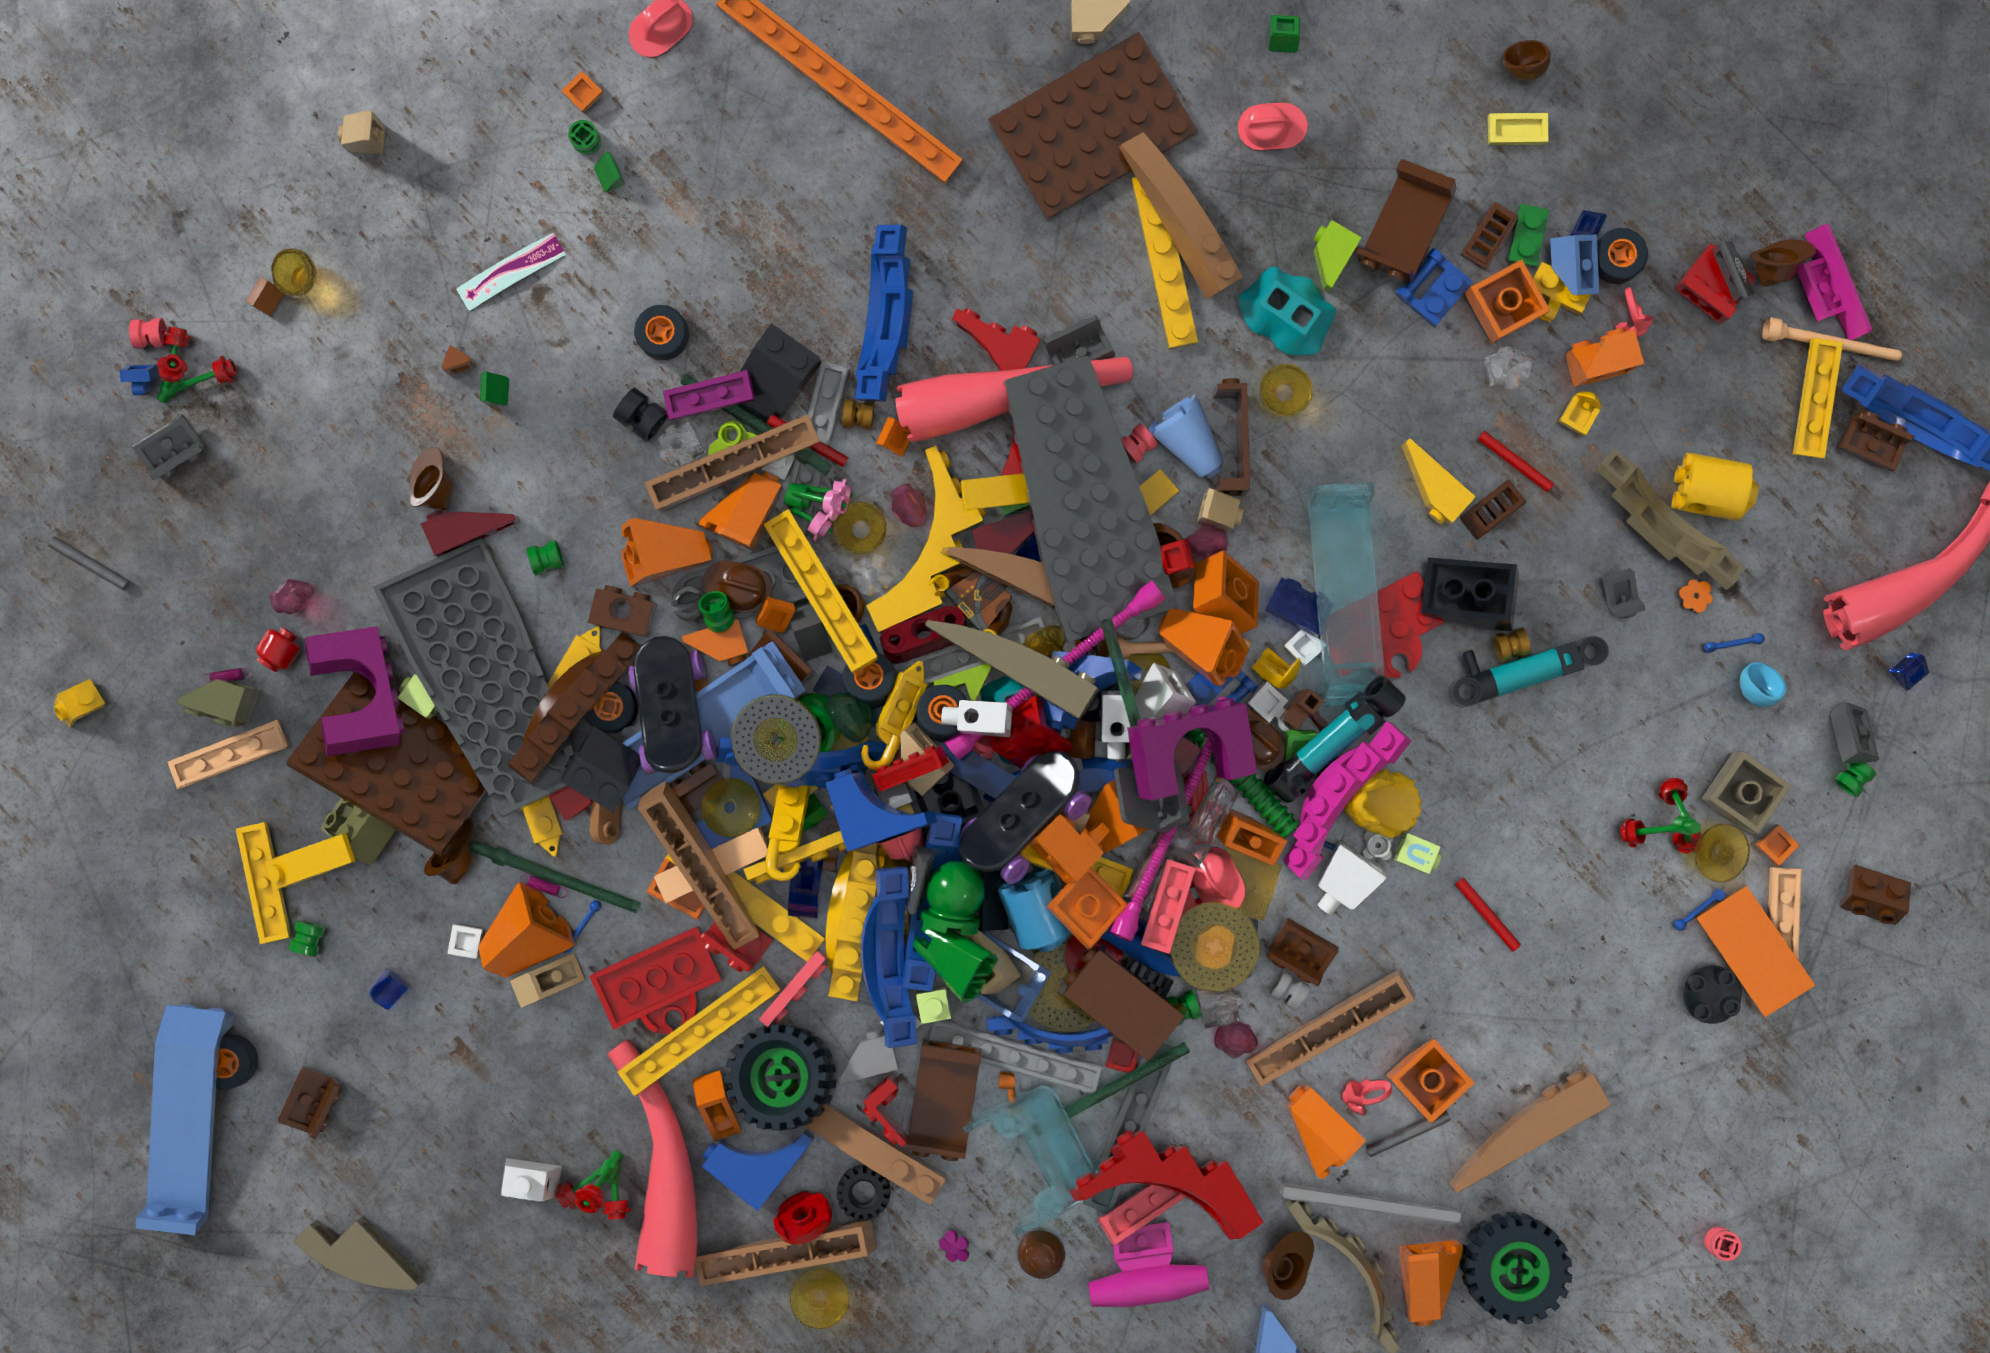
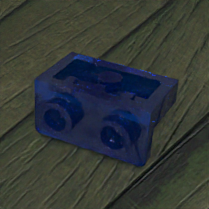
M1281 577L1274 588L1265 611L1317 638L1334 604L1328 602V598L1318 592L1311 593L1303 589L1302 585L1296 580Z

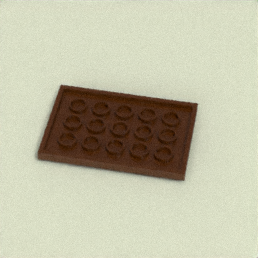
M1140 32L989 118L990 125L1046 220L1053 218L1132 172L1131 167L1119 148L1121 144L1144 132L1163 154L1198 132Z
M354 672L289 757L287 766L439 856H442L482 799L486 790L447 725L433 716L430 719L424 717L400 699H398L399 706L395 707L396 716H402L404 733L400 734L399 745L326 756L321 731V718L360 711L367 707L375 697L376 692L371 682L363 675Z

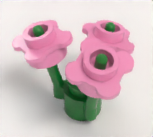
M843 479V482L834 481L833 489L810 486L804 483L799 485L793 482L788 486L784 504L792 507L791 513L799 515L810 522L807 531L814 535L812 539L814 542L817 541L819 536L825 538L827 534L831 533L833 523L830 520L835 521L839 514L846 512L850 498L853 496L851 486L846 485L847 479ZM814 493H817V494H825V496L823 497V496H820V495H816V494H814ZM812 501L823 503V511L828 514L825 515L819 511L813 517L805 512L803 508L809 509Z

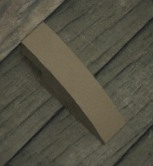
M364 1216L357 1220L337 1240L316 1220L293 1241L309 1257L325 1268L362 1284L385 1289L414 1290L424 1281L415 1269Z

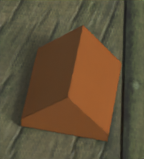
M260 277L245 302L272 317L286 292Z
M451 345L442 363V369L448 375H453L476 366L472 358Z

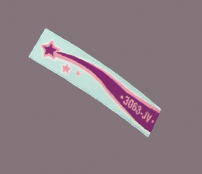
M551 233L503 259L456 290L468 311H471L517 281L562 258L566 253L554 233Z

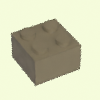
M1737 751L1731 754L1700 800L1748 834H1759L1792 785L1744 751Z

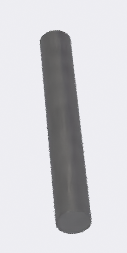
M55 536L50 539L48 547L121 590L125 591L130 584L128 579Z
M1445 1110L1433 1123L1426 1119L1366 1146V1150L1369 1156L1373 1157L1451 1121L1447 1110Z

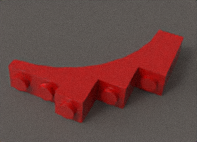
M965 308L964 311L956 309L952 317V324L969 334L983 347L1000 371L1028 367L1040 344V338L1036 337L1038 333L1025 325H1022L1021 328L1014 325L1011 333L1007 335L1005 334L1006 329L995 322H991L990 325L979 320L981 316L968 308ZM1014 424L1010 453L1001 476L1022 474L1020 463H1022L1014 438Z
M1129 1130L1117 1137L1118 1143L1110 1148L1114 1156L1100 1163V1170L1092 1175L1089 1172L1075 1181L1077 1186L1069 1191L1075 1201H1082L1105 1189L1122 1184L1141 1183L1160 1186L1177 1192L1199 1205L1218 1223L1229 1240L1242 1239L1264 1223L1227 1161L1215 1162V1160H1211L1198 1168L1186 1146L1174 1148L1173 1145H1170L1157 1154L1144 1131L1133 1133L1132 1130Z

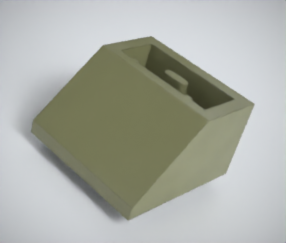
M215 679L178 698L177 704L185 706V712L188 714L208 718L214 716L213 722L229 727H239L240 723L250 724L261 690L234 681Z
M343 798L339 800L332 812L326 816L324 824L320 828L329 838L347 833L354 858L370 866L395 832L394 828Z

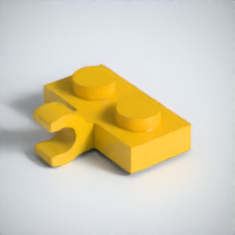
M1544 262L1539 264L1533 276V280L1543 298L1548 300L1547 305L1550 309V312L1541 316L1540 319L1550 323L1551 320H1554L1560 306L1577 315L1582 314L1591 294L1573 295L1552 269V266Z

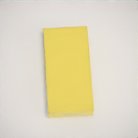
M1494 113L1488 115V145H1546L1548 143V113Z

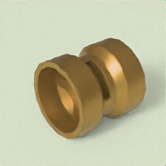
M845 399L842 427L852 429L854 426H860L863 430H872L874 401L856 403L854 399Z
M1523 627L1514 629L1510 634L1502 632L1494 635V646L1501 663L1511 661L1515 656L1522 658L1531 655L1529 637Z

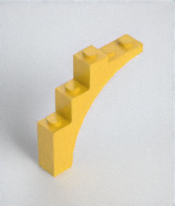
M936 445L925 450L933 473L936 494L934 519L928 541L918 561L904 579L887 594L866 605L879 634L893 625L921 616L943 606L941 598L946 597L945 593L943 592L939 596H935L934 593L940 588L938 584L931 583L928 585V582L936 575L943 574L963 564L941 554V551L946 547L963 548L959 539L953 541L952 537L983 524L981 516L986 515L984 508L964 510L963 498L959 497V494L962 493L960 483L957 477H950L947 468L951 466L944 450L938 451Z

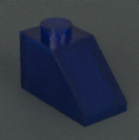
M810 858L800 862L801 868L790 880L788 916L818 919L824 859L812 863Z

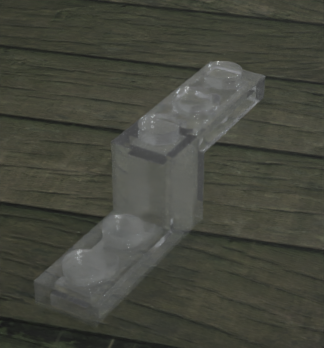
M1215 776L1190 824H1181L1176 829L1177 831L1174 832L1175 835L1171 839L1172 841L1169 842V848L1166 849L1167 852L1163 856L1164 859L1160 863L1161 865L1158 866L1159 869L1155 873L1156 876L1152 880L1153 883L1149 887L1146 897H1144L1145 900L1142 901L1141 911L1148 912L1154 901L1166 859L1198 868L1201 867L1240 793L1227 779ZM1157 832L1123 894L1129 902L1133 901L1132 898L1136 894L1135 891L1139 887L1138 884H1141L1140 880L1144 877L1143 874L1147 870L1146 867L1150 863L1152 854L1155 853L1154 850L1158 846L1159 839H1161V832Z

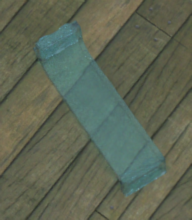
M1373 483L1315 485L1308 498L1323 666L1322 681L1316 690V694L1325 700L1322 703L1323 706L1345 705L1360 690L1364 693L1365 688L1373 679L1384 676V659L1369 504L1374 496Z

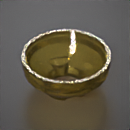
M1284 363L1272 367L1265 373L1260 382L1259 394L1262 404L1269 412L1280 417H1291L1301 413L1309 405L1312 399L1313 386L1306 371L1294 364ZM1288 385L1293 392L1292 398L1288 401L1279 400L1275 393L1278 386Z
M864 501L852 502L848 504L846 512L839 514L834 521V535L839 545L847 552L856 555H866L878 549L884 542L887 533V522L881 510L875 505ZM859 521L866 522L870 526L868 536L861 539L855 537L852 532L853 526Z

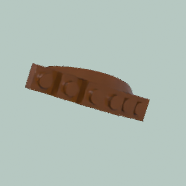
M621 632L607 650L593 653L569 668L554 683L538 705L526 729L521 749L509 761L508 767L532 784L549 765L551 759L589 711L624 674L629 672V666H633L635 655L641 646Z

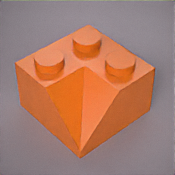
M1522 259L1471 286L1464 293L1492 344L1550 312L1547 303Z
M1624 327L1618 328L1600 337L1601 341L1590 345L1589 340L1573 344V349L1565 354L1573 387L1576 388L1629 374L1642 366L1644 361L1635 330L1625 332Z
M1224 550L1196 563L1193 609L1196 613L1232 620L1240 634L1258 627L1259 581Z
M1434 1038L1408 1054L1385 1075L1430 1123H1433L1475 1083Z

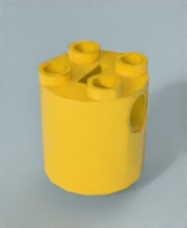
M1686 452L1682 466L1678 465L1675 471L1674 483H1679L1678 491L1674 492L1671 507L1680 511L1739 521L1754 506L1758 496L1759 484L1753 479L1752 465Z

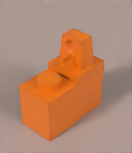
M1058 814L1029 845L1065 883H1075L1080 880L1104 853L1101 850L1103 846L1100 842L1110 830L1103 822L1095 823L1089 830L1082 828L1077 832L1074 829L1075 824L1066 815Z

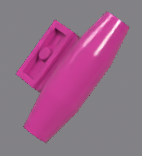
M1169 1221L1144 1225L1118 1244L1112 1245L1114 1260L1122 1272L1088 1282L1091 1307H1135L1175 1301L1209 1290L1206 1265L1170 1264L1174 1250Z

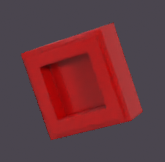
M1187 539L1160 546L1162 564L1166 575L1195 567Z
M1113 1038L1105 1067L1134 1075L1140 1054L1122 1040Z

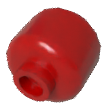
M284 627L280 631L268 629L255 648V652L259 656L257 661L274 672H278L279 669H289L301 650L299 644L295 642L298 636Z

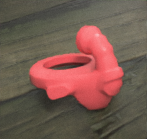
M1628 287L1625 289V296L1634 326L1630 328L1627 322H1621L1615 327L1616 329L1624 327L1625 332L1635 330L1636 336L1640 337L1653 324L1654 317L1642 314V306L1637 304L1632 288Z
M1366 1078L1360 1084L1352 1080L1346 1085L1342 1093V1101L1353 1112L1365 1115V1105L1377 1104L1387 1099L1392 1093V1085L1385 1080L1369 1081ZM1374 1090H1385L1384 1094L1377 1098H1364L1366 1094Z

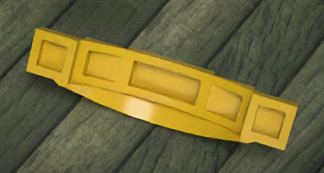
M873 844L858 850L848 851L837 874L826 922V954L832 975L829 997L858 1001L863 974L861 937L866 915L873 903V897H876L875 870L881 869L885 851L881 844Z

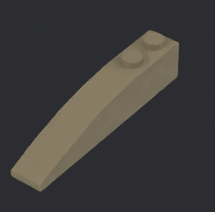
M928 620L925 624L930 630L1081 720L1099 690L1094 685L1096 681L1094 678L1080 671L1079 675L1068 670L1070 664L1058 656H1055L1052 660L1017 642L962 625Z

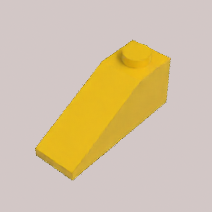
M1409 438L1401 447L1424 504L1430 510L1428 514L1438 524L1442 525L1445 523L1448 526L1456 520L1476 496Z
M347 833L281 855L265 862L273 889L277 890L302 883L355 862V858Z

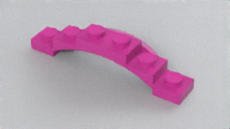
M1387 721L1372 742H1362L1359 747L1348 751L1332 762L1310 788L1302 807L1300 826L1293 834L1298 841L1283 859L1299 878L1307 880L1324 858L1320 853L1327 835L1351 798L1383 767L1389 763L1395 764L1412 741L1394 723Z

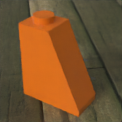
M765 471L762 476L757 473L752 474L703 516L698 525L755 551L765 530L763 524L769 521L784 489L778 483L780 478Z
M639 518L629 519L621 525L622 537H627L625 549H622V562L630 587L694 569L712 560V546L710 541L705 538L703 531Z
M1172 608L1168 610L1159 625V634L1167 647L1214 685L1221 686L1225 683L1227 677L1234 678L1239 674L1249 648L1232 620Z
M1115 779L1104 785L1089 811L1090 817L1085 826L1089 830L1095 823L1103 822L1110 830L1100 842L1103 846L1101 849L1104 852L1103 854L1148 830L1126 824L1122 821Z
M521 882L515 886L478 946L481 964L486 971L507 978L562 953L575 945L569 923L562 915L556 918L554 912L546 906L550 901L542 892Z
M1308 1084L1304 1088L1301 1085L1298 1086L1288 1097L1291 1101L1287 1104V1107L1313 1172L1321 1180L1329 1175L1330 1171L1327 1168L1330 1166H1342L1366 1142Z
M1458 1240L1399 1245L1406 1317L1411 1323L1415 1322L1416 1326L1432 1325L1433 1320H1440L1463 1253V1244Z

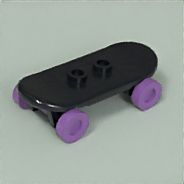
M658 636L646 641L637 651L633 666H629L631 686L637 695L643 745L639 747V755L643 770L647 775L657 771L662 773L682 771L698 759L701 751L706 760L717 758V748L712 731L710 729L701 730L695 680L705 679L706 677L702 655L699 650L689 652L680 641L668 636Z
M1055 750L1031 757L1023 766L1021 773L977 818L970 820L963 827L959 841V852L963 861L974 870L982 872H993L1000 869L1001 877L1008 884H1014L1021 880L1029 869V861L1018 854L1033 841L1062 809L1064 815L1071 820H1076L1088 810L1091 804V798L1084 791H1077L1080 779L1075 761L1066 753Z

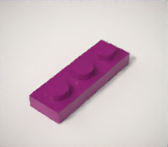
M747 370L663 391L668 419L671 421L756 400L750 372Z

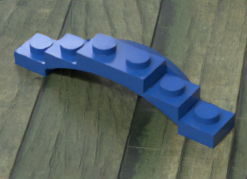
M877 225L875 244L871 250V279L867 321L860 360L856 370L857 388L855 399L860 401L886 402L889 375H896L899 348L907 347L913 290L907 288L910 259L904 257L907 227L903 225Z
M1861 364L1857 365L1843 385L1842 392L1859 400L1863 407L1879 415L1881 420L1887 424L1896 423L1908 429L1907 433L1915 436V440L1955 459L1990 471L1989 431L1962 416L1960 410L1912 384L1906 386L1886 374L1881 376Z
M720 737L717 747V763L740 764L734 752L732 738ZM753 738L756 751L766 760L772 762L784 761L795 752V750L775 747ZM867 740L858 746L848 749L817 752L815 760L806 772L793 780L777 782V785H786L788 787L808 785L827 788L826 782L835 780V773L851 769L852 773L863 772L865 775L867 766L864 765L861 757L863 746L868 745L869 758L873 761H878L881 759L887 744Z
M935 813L938 822L929 825L927 839H924L923 845L924 848L935 851L936 856L932 872L950 861L962 862L959 852L961 816ZM926 892L925 901L918 912L914 915L909 914L908 922L910 925L905 948L906 961L901 985L907 989L932 991L936 971L917 953L912 945L916 937L932 941V938L922 931L923 921H920L922 909L930 907Z
M900 866L876 869L877 897H873V903L866 915L861 937V963L864 981L873 1006L884 1023L885 1046L894 1048L917 1044L916 1015L912 1012L908 989L903 988L901 985L905 966L904 913L906 898H909L908 868Z
M1005 1015L987 1017L988 1031H994L995 1036L1012 1034V1029L1017 1028L1018 1039L1025 1040L1026 1045L1048 1043L1049 1049H1055L1056 1054L1073 1052V1047L1085 1046V1051L1103 1049L1102 1044H1109L1108 1038L1115 1036L1104 1026L1079 1032H1053L1034 1028L1024 1022L1020 1023L1008 1018Z

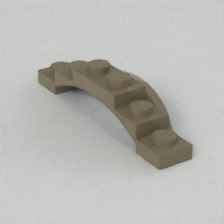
M1614 448L1596 470L1616 488L1611 496L1631 514L1626 522L1668 561L1677 556L1697 576L1705 570L1724 589L1728 590L1733 586L1745 570V567L1731 555L1725 546L1695 529L1670 508L1650 486L1639 467Z
M1296 1200L1285 1202V1205L1305 1233L1330 1243L1346 1255L1356 1266L1364 1278L1373 1303L1375 1322L1369 1326L1388 1353L1399 1351L1400 1348L1395 1341L1400 1337L1390 1323L1385 1326L1383 1325L1393 1318L1388 1311L1392 1305L1381 1291L1385 1284L1380 1278L1385 1274L1375 1260L1369 1263L1364 1256V1253L1368 1250L1358 1236L1352 1238L1348 1232L1340 1236L1341 1232L1333 1220L1330 1218L1326 1221L1321 1214L1310 1220L1314 1214L1306 1202L1302 1201L1299 1203Z

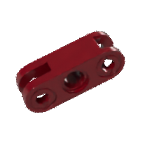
M945 606L885 629L880 638L884 655L892 663L899 664L953 645L952 642L927 628L925 624L928 620L967 627L964 613L956 606ZM922 631L931 632L927 638L921 639L917 637Z

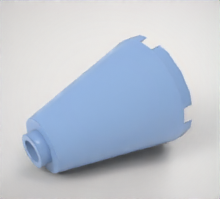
M1193 395L1191 399L1187 397L1162 413L1163 421L1159 424L1154 420L1149 425L1148 431L1199 477L1207 476L1209 479L1222 470L1220 465L1224 459L1196 395Z

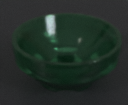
M838 692L828 698L826 706L829 717L841 734L854 742H860L870 734L873 711L867 703L861 702L858 696H851L848 692Z

